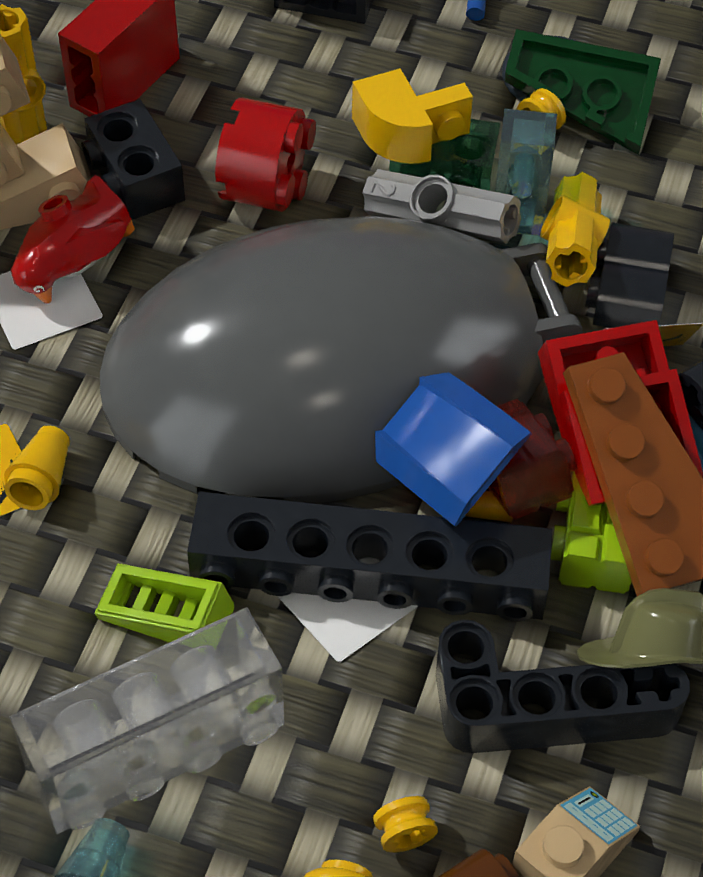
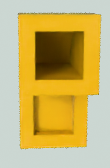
M401 68L352 82V120L369 148L386 159L409 164L431 161L432 144L444 140H452L458 136L470 133L473 96L465 82L416 96Z

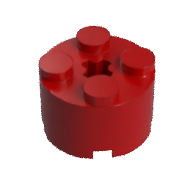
M243 97L236 99L231 110L240 112L235 124L224 123L217 150L215 178L216 182L225 183L226 187L225 190L218 192L219 198L283 212L287 209L292 199L301 201L305 195L308 172L302 170L305 150H310L314 143L316 121L306 118L302 109Z

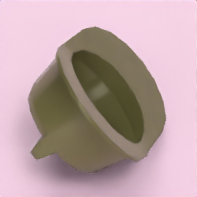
M669 588L646 591L635 597L624 609L614 637L594 640L582 645L577 650L578 658L588 664L611 668H637L674 663L703 664V594L698 591Z

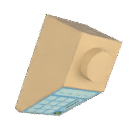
M589 786L553 808L515 851L512 865L519 877H600L638 833L640 826Z

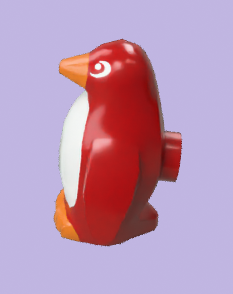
M95 174L86 183L83 193L74 200L69 201L66 195H57L40 205L38 208L40 216L29 228L11 267L14 284L23 291L32 293L43 303H50L52 301V286L57 279L80 275L93 266L100 258L105 257L120 243L122 238L133 233L135 228L125 204L99 176Z

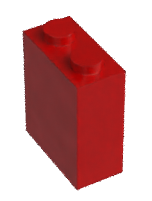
M95 0L58 33L69 105L88 117L137 100L180 59L175 0Z

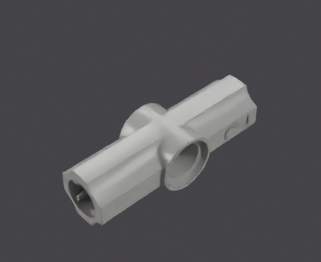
M377 169L374 175L368 176L362 192L365 203L364 211L371 216L410 219L435 224L471 237L507 244L513 236H516L521 222V201L516 196L452 184L448 179L440 175H428L422 178ZM444 200H447L444 207L440 211L436 212L438 205Z

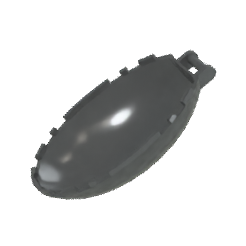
M363 216L305 220L270 227L213 247L177 267L147 291L121 320L106 346L100 370L101 402L105 418L114 437L132 459L139 456L159 471L160 479L198 494L201 487L236 496L284 498V501L315 504L339 501L376 493L403 484L376 462L375 431L383 430L419 386V377L449 372L517 420L526 412L528 401L544 378L538 356V351L546 340L582 334L583 329L578 317L569 313L557 282L551 279L552 272L550 266L546 263L548 246L543 243H532L500 250L482 240L442 226L400 218ZM525 276H531L548 318L538 320L535 305L524 278Z

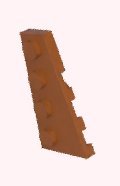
M624 352L568 367L563 375L636 596L651 589H674L702 581L703 478Z

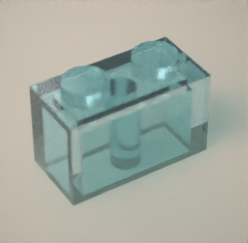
M505 108L495 192L514 195L521 201V222L517 234L540 236L545 220L555 147L557 114Z

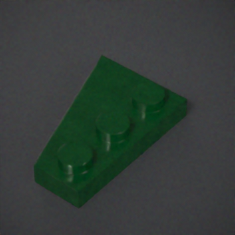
M516 29L505 70V82L528 95L541 88L551 91L562 102L568 117L639 155L661 58Z

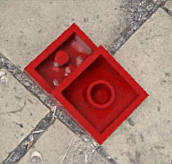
M657 320L546 340L538 351L543 376L560 434L589 506L606 502L563 373L570 366L623 352L703 478V470L677 369H669Z

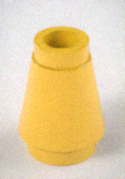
M55 426L41 427L4 473L5 493L19 507L28 510H41L58 497L70 445L69 436L62 429Z

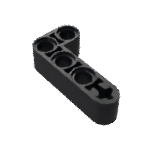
M459 620L445 627L439 637L436 682L443 731L447 741L454 748L462 752L483 753L664 736L676 728L690 693V681L686 672L675 663L637 668L580 665L499 672L494 640L484 625L472 620ZM458 654H468L477 661L469 664L460 663L452 657ZM596 698L603 701L609 708L595 709L588 706L583 700ZM528 703L538 704L548 712L541 715L531 714L525 711L522 705ZM468 708L477 709L483 712L486 717L480 720H470L463 717L459 712Z

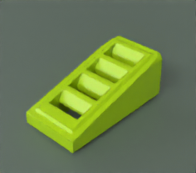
M118 563L94 614L99 620L191 650L215 654L234 611V602L222 582ZM134 586L140 587L141 589L133 607H125ZM157 593L161 594L155 611L149 612ZM179 602H185L179 616L174 617L173 615Z

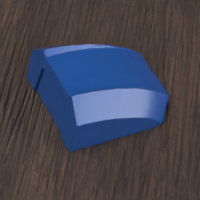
M451 373L419 377V386L384 429L375 431L376 462L456 527L532 433Z

